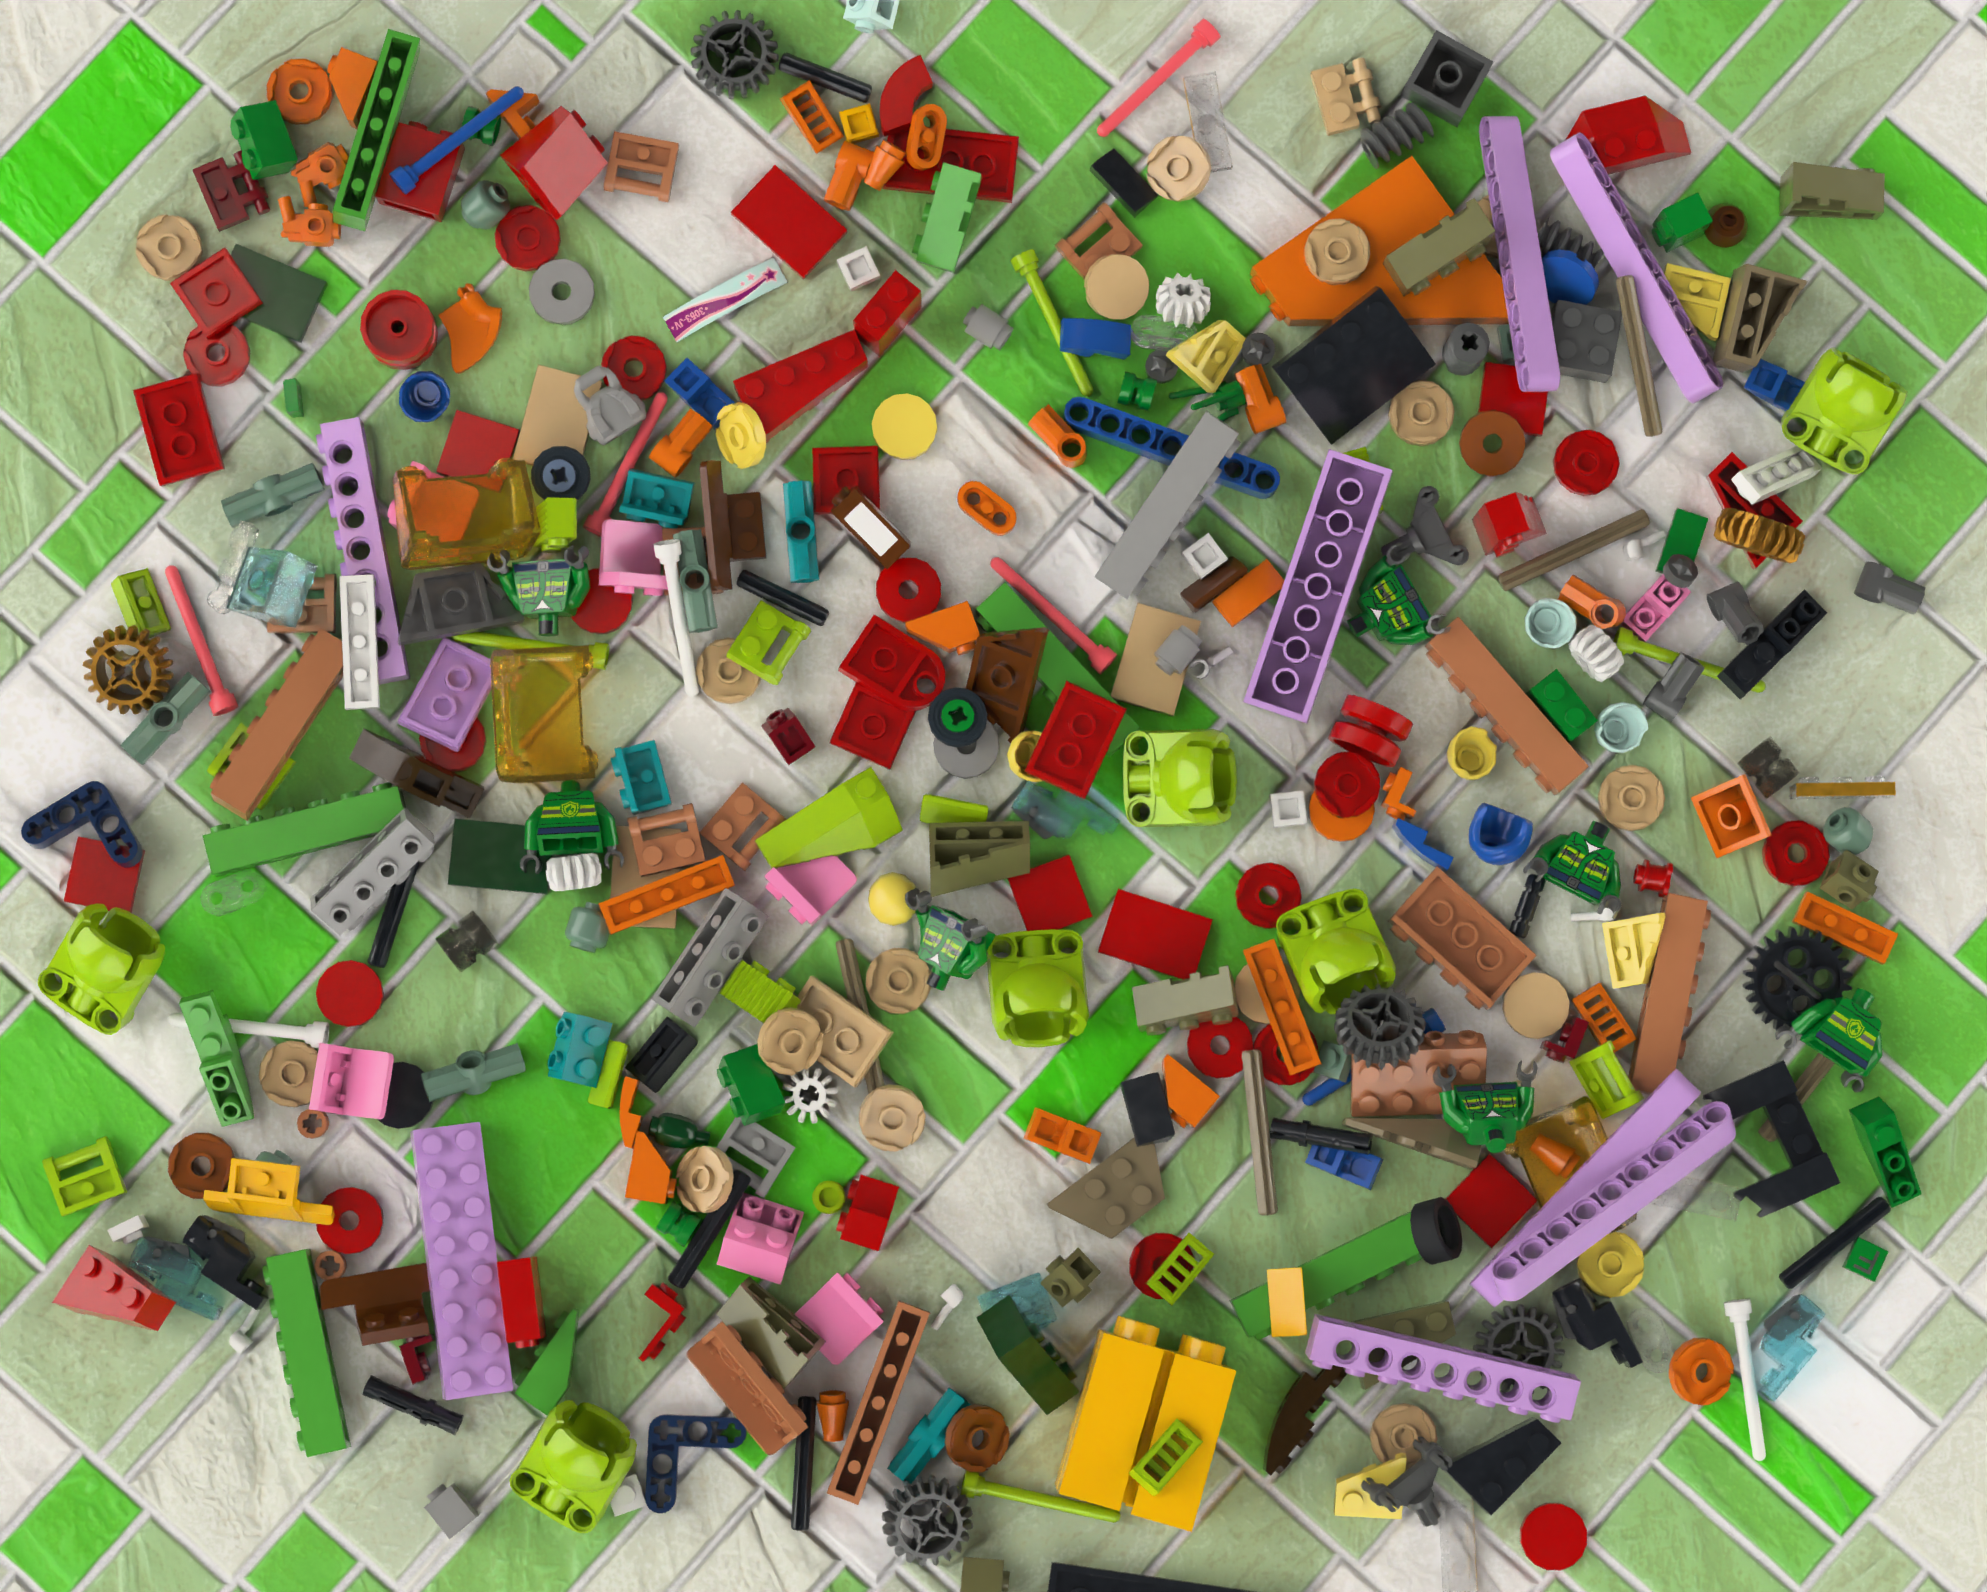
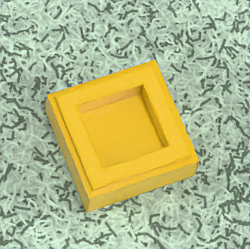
M870 103L839 112L846 141L855 144L879 137Z

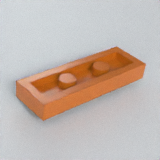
M1808 891L1805 892L1792 920V923L1801 927L1806 926L1811 932L1817 929L1822 932V937L1826 938L1829 936L1834 939L1833 942L1882 965L1885 964L1898 936L1897 933Z

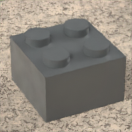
M1436 30L1405 84L1401 97L1458 127L1486 78L1493 61Z
M1557 300L1552 308L1551 319L1560 375L1602 383L1608 381L1612 376L1622 311Z

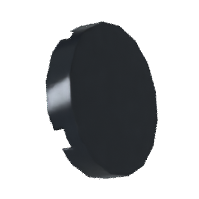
M406 1062L393 1063L386 1113L383 1119L377 1120L386 1126L401 1129L415 1126L429 1114L434 1101L429 1102L421 1078V1074L425 1072L422 1069Z

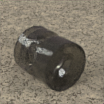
M1771 736L1737 762L1748 777L1756 778L1755 786L1766 799L1800 773L1789 758L1781 757L1782 749Z
M474 910L458 921L459 928L454 929L450 927L435 938L461 973L476 962V955L478 953L485 956L499 945L493 934Z

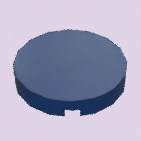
M1558 249L1547 252L1542 257L1548 299L1553 303H1556L1557 300L1584 305L1591 302L1599 287L1598 274L1592 264L1586 259L1582 261L1576 258L1578 254L1572 251Z

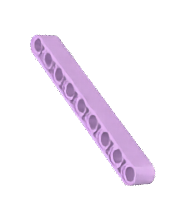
M1484 116L1479 125V138L1519 388L1522 392L1556 391L1560 384V369L1520 122L1517 116Z
M1577 133L1550 150L1552 162L1616 276L1632 275L1634 277L1642 322L1686 399L1691 403H1696L1723 387V380L1719 370L1589 140L1582 133Z
M1675 1069L1477 1274L1470 1285L1494 1308L1499 1305L1504 1299L1498 1294L1492 1276L1491 1268L1493 1263L1650 1147L1696 1100L1701 1091L1678 1069Z
M1720 1101L1706 1104L1497 1259L1492 1265L1491 1272L1500 1297L1511 1302L1523 1298L1735 1139L1736 1129L1730 1107Z

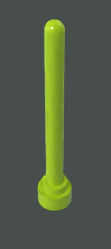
M1030 249L1013 257L1010 262L1016 273L1019 272L1021 277L1025 276L1060 348L1061 320L1037 272L1039 269L1037 265L1039 259L1034 249ZM1062 352L1081 394L1086 397L1091 396L1094 389L1078 355Z
M1623 627L1618 628L1613 640L1623 656L1626 653L1632 655L1635 652L1672 664L1680 654L1638 640V636L1633 635L1632 630ZM1694 658L1705 667L1701 673L1702 675L1720 680L1717 675L1724 669L1723 667ZM1760 680L1751 691L1763 692L1766 688L1765 682Z
M485 632L451 636L455 642L585 660L586 664H591V667L595 669L606 670L609 659L610 646L607 643L595 642L594 645L588 644V647Z
M965 1470L960 1495H966L967 1498L974 1499V1496L981 1497L982 1494L1112 1523L1118 1522L1121 1517L1119 1511L1107 1507L985 1481V1477L979 1476V1472Z

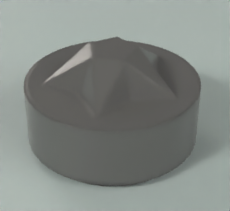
M1254 333L1245 339L1242 347V356L1246 363L1251 366L1262 364L1263 367L1272 360L1275 353V345L1268 335Z
M1166 349L1153 351L1145 363L1147 376L1157 379V383L1160 384L1171 381L1176 376L1178 366L1166 356L1169 351Z
M1675 554L1663 566V574L1672 585L1686 588L1696 579L1698 569L1696 564L1687 556Z

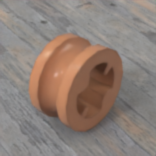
M307 1109L300 1114L297 1120L299 1132L304 1137L311 1139L325 1134L329 1126L327 1114L321 1111ZM311 1114L318 1115L316 1120L321 1119L322 1126L317 1127L315 1133L309 1132L310 1127L305 1128L304 1124L305 1120L311 1118Z
M337 1251L321 1253L316 1258L314 1264L317 1275L324 1280L342 1277L347 1268L345 1257ZM328 1256H334V1262L339 1263V1270H333L334 1275H327V1269L322 1268L323 1260L328 1261Z

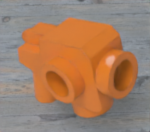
M327 142L308 153V157L296 163V168L291 171V175L297 177L300 185L304 207H308L311 203H317L314 186L323 182L324 185H328L329 189L341 184L349 158L342 144L335 146L334 143Z
M290 196L278 199L283 218L282 225L284 230L280 233L282 238H288L290 242H301L306 246L330 247L334 244V239L341 238V224L333 222V214L328 210V205L311 203L308 205V209L304 210V214H295Z

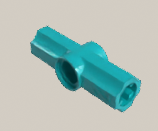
M803 480L783 483L791 583L819 581L811 481ZM800 524L806 525L810 529L809 536L802 540L796 539L792 535L794 527Z
M949 1387L928 1415L925 1414L907 1437L909 1440L893 1458L887 1469L903 1482L906 1480L912 1484L931 1458L934 1459L945 1446L946 1430L953 1416L962 1408L971 1404Z

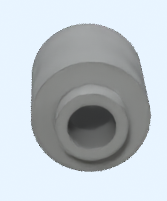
M983 304L978 309L973 306L963 320V323L967 325L965 332L990 349L995 347L1001 350L1014 329L1008 325V320Z
M1181 625L1178 630L1174 629L1154 653L1158 658L1155 664L1170 676L1173 672L1180 675L1200 651L1198 646L1202 643V640L1190 629Z

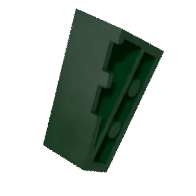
M1010 1295L977 1317L998 1359L1046 1415L1080 1392L1074 1382V1379L1078 1376L1067 1360L1063 1363L1060 1361L1062 1357L1051 1341L1046 1343V1338L1034 1322L1031 1323Z

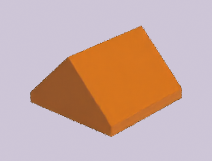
M1746 774L1691 797L1716 858L1772 835Z

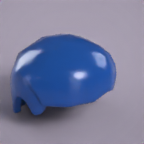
M418 371L404 381L399 391V405L407 417L415 422L435 421L445 412L450 403V389L443 377L433 371Z

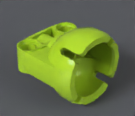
M1831 347L1820 357L1792 405L1783 414L1781 419L1782 432L1788 440L1830 466L1852 475L1859 474L1868 467L1871 456L1903 407L1908 392L1896 382L1890 383L1889 376L1865 361ZM1795 417L1802 418L1806 422L1805 427L1799 432L1791 431L1787 427L1788 422ZM1851 450H1858L1863 454L1860 462L1850 464L1845 461V455Z
M1215 729L1134 731L1130 733L1125 740L1123 754V791L1128 821L1136 827L1216 826L1230 819L1232 814L1230 806L1235 803L1237 772L1234 752L1231 748H1228L1230 744L1228 735ZM1143 737L1147 739L1149 748L1144 755L1139 751L1138 747L1139 741ZM1143 804H1147L1150 808V816L1146 821L1140 816V808Z
M1347 889L1300 905L1278 918L1276 928L1279 945L1285 952L1305 1000L1315 1012L1323 1013L1326 1011L1329 1014H1336L1338 1008H1341L1343 999L1350 998V993L1353 990L1361 993L1364 985L1373 990L1377 983L1380 984L1381 988L1387 989L1394 983L1396 976L1395 963L1370 910L1368 897L1360 889ZM1352 906L1361 908L1357 912H1349L1347 909ZM1290 929H1295L1299 931L1295 935L1285 934V932Z
M92 904L86 906L78 913L50 964L40 973L38 986L41 992L50 1000L86 1025L105 1035H112L133 1019L136 1006L164 960L165 946L160 943V936L156 930L138 916L118 907H114L108 912L105 904ZM107 914V916L105 917L104 921L99 925L100 921H101V920L104 918V916ZM55 973L61 977L62 983L56 979ZM110 1011L116 1014L118 1021L111 1016Z
M1056 929L1018 931L995 935L987 950V968L992 1023L999 1038L1004 1041L1011 1039L1014 1045L1021 1047H1047L1067 1042L1070 1039V1034L1079 1036L1083 1033L1087 1025L1089 1010L1082 937L1073 930ZM1071 948L1075 951L1073 953H1064L1061 950ZM1003 952L1008 954V956L998 958L995 954Z
M565 1400L548 1413L519 1466L511 1475L510 1486L513 1492L561 1525L578 1533L591 1532L604 1516L608 1505L634 1462L637 1449L636 1441L629 1438L630 1431L627 1426L610 1412L591 1403L582 1402L577 1406L573 1400ZM525 1473L530 1474L534 1478V1481L529 1480L526 1477ZM581 1509L587 1510L592 1517L586 1516Z

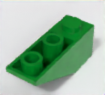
M1879 1096L1849 1109L1857 1136L1890 1207L1893 1208L1921 1195L1922 1193L1895 1112Z

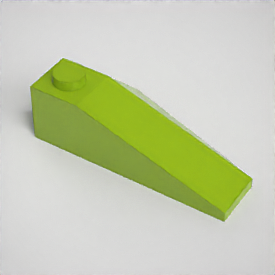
M872 767L766 832L757 838L755 843L771 869L773 867L776 869L809 862L817 858L842 855L846 852L875 848L902 832L903 829L888 793Z

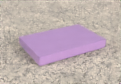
M446 637L442 638L400 715L398 724L458 752L499 677L503 664Z

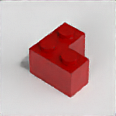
M860 1175L859 1181L852 1179L847 1199L853 1201L848 1213L841 1212L836 1231L842 1232L840 1239L880 1251L899 1186L864 1175Z

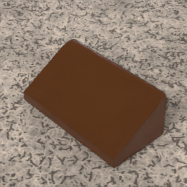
M1230 556L1227 562L1204 579L1200 580L1199 578L1184 589L1180 596L1191 611L1196 613L1246 575L1248 569L1235 557Z

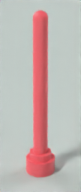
M1204 18L1193 27L1192 38L1098 126V135L1101 137L1108 136L1200 48L1204 49L1206 46L1211 47L1218 41L1221 36L1214 26Z
M659 392L655 395L646 413V418L642 421L598 511L594 510L592 515L588 514L583 524V528L601 537L602 523L605 520L612 519L610 515L626 485L628 471L634 469L667 403L668 397L664 392Z
M995 557L991 560L990 565L992 569L1089 655L1088 660L1092 662L1090 666L1102 674L1112 664L1118 655L1109 646L1096 645L1001 558Z
M169 565L165 569V574L212 692L209 695L211 699L209 706L213 716L231 712L238 708L236 698L233 693L229 692L228 688L224 689L176 566Z

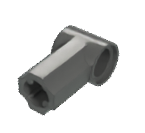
M1868 561L1864 565L1854 594L1864 600L1873 603L1883 602L1914 615L1922 603L1926 587L1894 575L1893 571L1884 565Z
M1738 581L1707 594V602L1713 616L1717 621L1723 620L1738 643L1742 642L1748 645L1757 641L1759 635L1764 632L1763 624L1750 607L1747 594Z
M1680 652L1661 681L1658 680L1653 686L1643 705L1669 722H1672L1687 699L1686 695L1705 667L1691 656Z

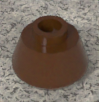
M1728 203L1712 207L1708 212L1713 222L1704 232L1707 239L1712 244L1724 248L1740 243L1745 237L1748 228L1747 219L1742 210Z

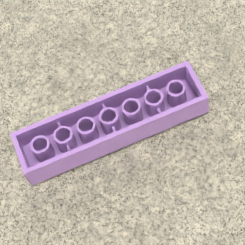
M1329 449L1251 677L1244 703L1306 724L1308 723L1393 470Z
M480 1122L412 1130L410 1134L443 1400L514 1391L508 1343L506 1341Z

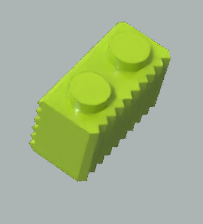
M547 497L531 511L534 514L531 517L534 520L531 524L534 527L532 530L534 535L531 537L534 540L532 545L534 547H541V552L559 553L561 548L568 547V544L577 538L576 498Z
M741 960L719 992L762 1023L778 1010L790 1007L797 1008V1005L801 1002L793 994L796 989L794 986L780 977L777 982L767 977L770 971L755 960L751 965Z

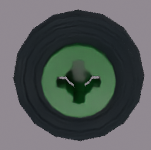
M955 687L944 690L935 697L929 707L928 722L931 732L937 740L947 746L963 747L971 745L981 737L986 728L988 715L984 702L976 693L969 689Z

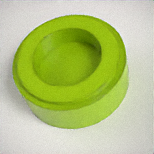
M823 1181L815 1187L812 1200L817 1210L824 1214H833L844 1206L846 1194L839 1183Z

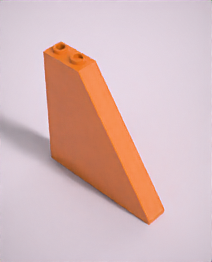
M1413 156L1404 160L1252 267L1250 272L1252 276L1250 282L1259 295H1266L1271 302L1269 309L1279 322L1284 320L1287 326H1325L1375 286L1383 290L1408 325L1509 324L1502 278L1484 254L1472 262L1468 258L1457 264L1459 269L1444 279L1440 275L1429 281L1431 286L1414 296L1413 292L1403 296L1383 265L1387 255L1420 233L1424 234L1440 224L1439 221L1447 215L1449 217L1455 215ZM1329 219L1351 221L1350 223L1355 224L1357 227L1359 226L1365 232L1370 243V258L1366 269L1356 280L1345 285H1330L1318 280L1310 272L1305 262L1304 247L1309 234L1318 224Z

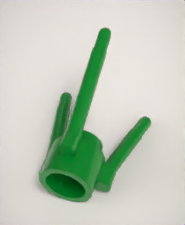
M1237 380L1230 383L1222 381L1216 392L1213 393V397L1192 404L1191 409L1197 410L1215 404L1219 411L1225 409V412L1217 417L1224 422L1228 418L1239 414L1238 407L1245 405L1246 399ZM1202 387L1172 392L1169 394V398H1184L1206 394L1207 392Z

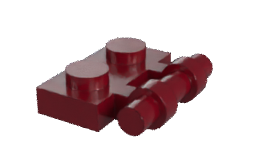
M242 150L233 154L237 165L231 168L227 167L224 158L221 157L193 169L195 178L219 232L249 220L250 218L245 209L249 205H255L259 215L266 214L271 210L266 200L269 196L265 187L260 186L258 179L253 180L250 171L243 165ZM239 178L244 179L248 192L239 195L234 180Z

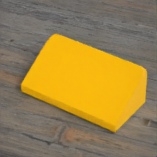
M1302 1267L1266 1269L1272 1337L1307 1335Z

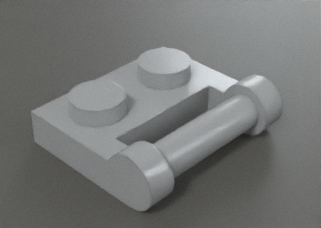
M735 1117L716 1147L726 1153L731 1146L769 1170L763 1179L728 1157L733 1171L738 1169L751 1177L749 1186L757 1190L755 1194L763 1199L796 1148L756 1122L744 1126L740 1117Z

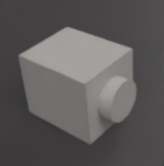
M441 1484L427 1496L431 1502L424 1507L449 1539L479 1516L478 1512L455 1484L450 1485L448 1488Z

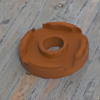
M1497 410L1482 411L1471 417L1464 425L1459 439L1461 456L1467 465L1477 473L1488 476L1502 475L1516 467L1523 457L1526 444L1524 432L1517 420L1509 414ZM1490 434H1496L1501 438V446L1494 452L1486 451L1483 448V440Z
M194 1133L183 1138L173 1147L168 1158V1173L180 1193L193 1199H203L204 1190L223 1192L228 1188L231 1158H235L232 1148L223 1138L211 1133ZM200 1156L207 1157L211 1163L210 1171L204 1176L196 1174L193 1169L194 1161Z
M973 1404L962 1408L953 1416L946 1430L945 1445L947 1454L955 1465L964 1470L984 1472L988 1470L986 1468L991 1467L993 1464L996 1465L1002 1460L1008 1449L1009 1428L1006 1426L1002 1414L987 1405ZM982 1430L983 1440L980 1445L974 1447L972 1437L977 1431Z

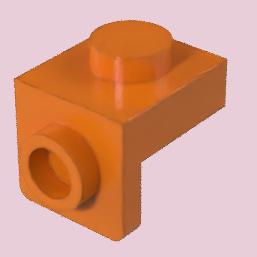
M1400 767L1396 774L1389 772L1382 787V790L1387 793L1381 806L1387 808L1386 814L1394 819L1399 818L1404 821L1405 817L1412 819L1415 816L1416 810L1399 803L1413 773L1403 767Z

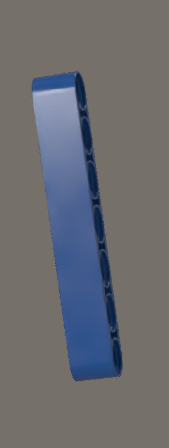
M1074 397L1065 406L1063 418L1073 431L1168 466L1176 455L1165 453L1162 445L1166 441H1174L1181 449L1189 435L1085 397ZM1075 407H1082L1086 410L1088 417L1080 422L1075 421L1071 418L1069 412ZM1111 418L1118 423L1119 428L1115 432L1109 433L1101 428L1100 423L1104 419ZM1135 430H1144L1148 433L1150 439L1144 444H1138L1134 442L1131 434ZM1235 452L1230 459L1224 456L1217 466L1222 472L1215 483L1259 499L1270 498L1274 495L1280 483L1279 472L1276 468ZM1235 463L1240 466L1242 475L1237 478H1231L1225 473L1224 467L1227 464ZM1258 475H1267L1272 479L1273 486L1269 489H1261L1256 484L1255 478Z

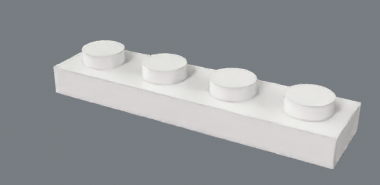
M1795 446L1739 471L1731 480L1737 486L1739 494L1753 505L1814 477L1822 467L1811 454Z
M373 574L340 576L345 709L380 708L375 578Z

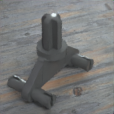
M1426 486L1420 490L1410 523L1411 526L1406 528L1407 534L1382 546L1381 552L1383 556L1387 555V551L1391 546L1401 542L1402 544L1395 550L1396 555L1400 558L1409 552L1411 554L1416 551L1419 555L1422 553L1430 554L1454 565H1463L1468 561L1469 552L1467 548L1462 545L1453 544L1434 507L1440 497L1436 488Z
M1420 1436L1417 1437L1419 1441L1414 1440L1413 1448L1421 1453L1422 1459L1388 1486L1383 1483L1378 1484L1368 1477L1366 1478L1367 1482L1363 1480L1361 1487L1370 1494L1372 1502L1378 1506H1385L1390 1512H1395L1394 1507L1399 1509L1400 1506H1407L1409 1509L1415 1510L1423 1526L1428 1527L1430 1525H1437L1439 1522L1438 1518L1440 1517L1432 1501L1434 1492L1431 1487L1433 1486L1439 1467L1444 1471L1448 1470L1447 1466L1450 1468L1453 1461L1444 1454L1443 1448L1435 1442L1429 1443L1424 1437Z

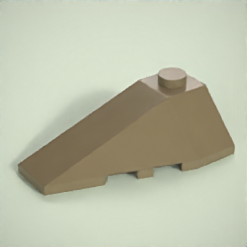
M1346 1118L1342 1123V1126L1363 1133H1370L1374 1137L1467 1169L1476 1168L1479 1161L1482 1145L1472 1146L1467 1144L1463 1134L1458 1133L1444 1119Z

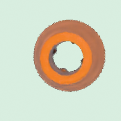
M883 139L880 146L876 145L867 176L863 182L881 191L884 184L905 162L903 157L906 152Z
M1541 1133L1529 1148L1556 1176L1561 1175L1565 1179L1581 1158L1575 1153L1576 1149L1547 1138Z
M839 1390L822 1391L819 1393V1400L816 1401L823 1430V1440L827 1442L844 1440L843 1432L849 1406L846 1392Z

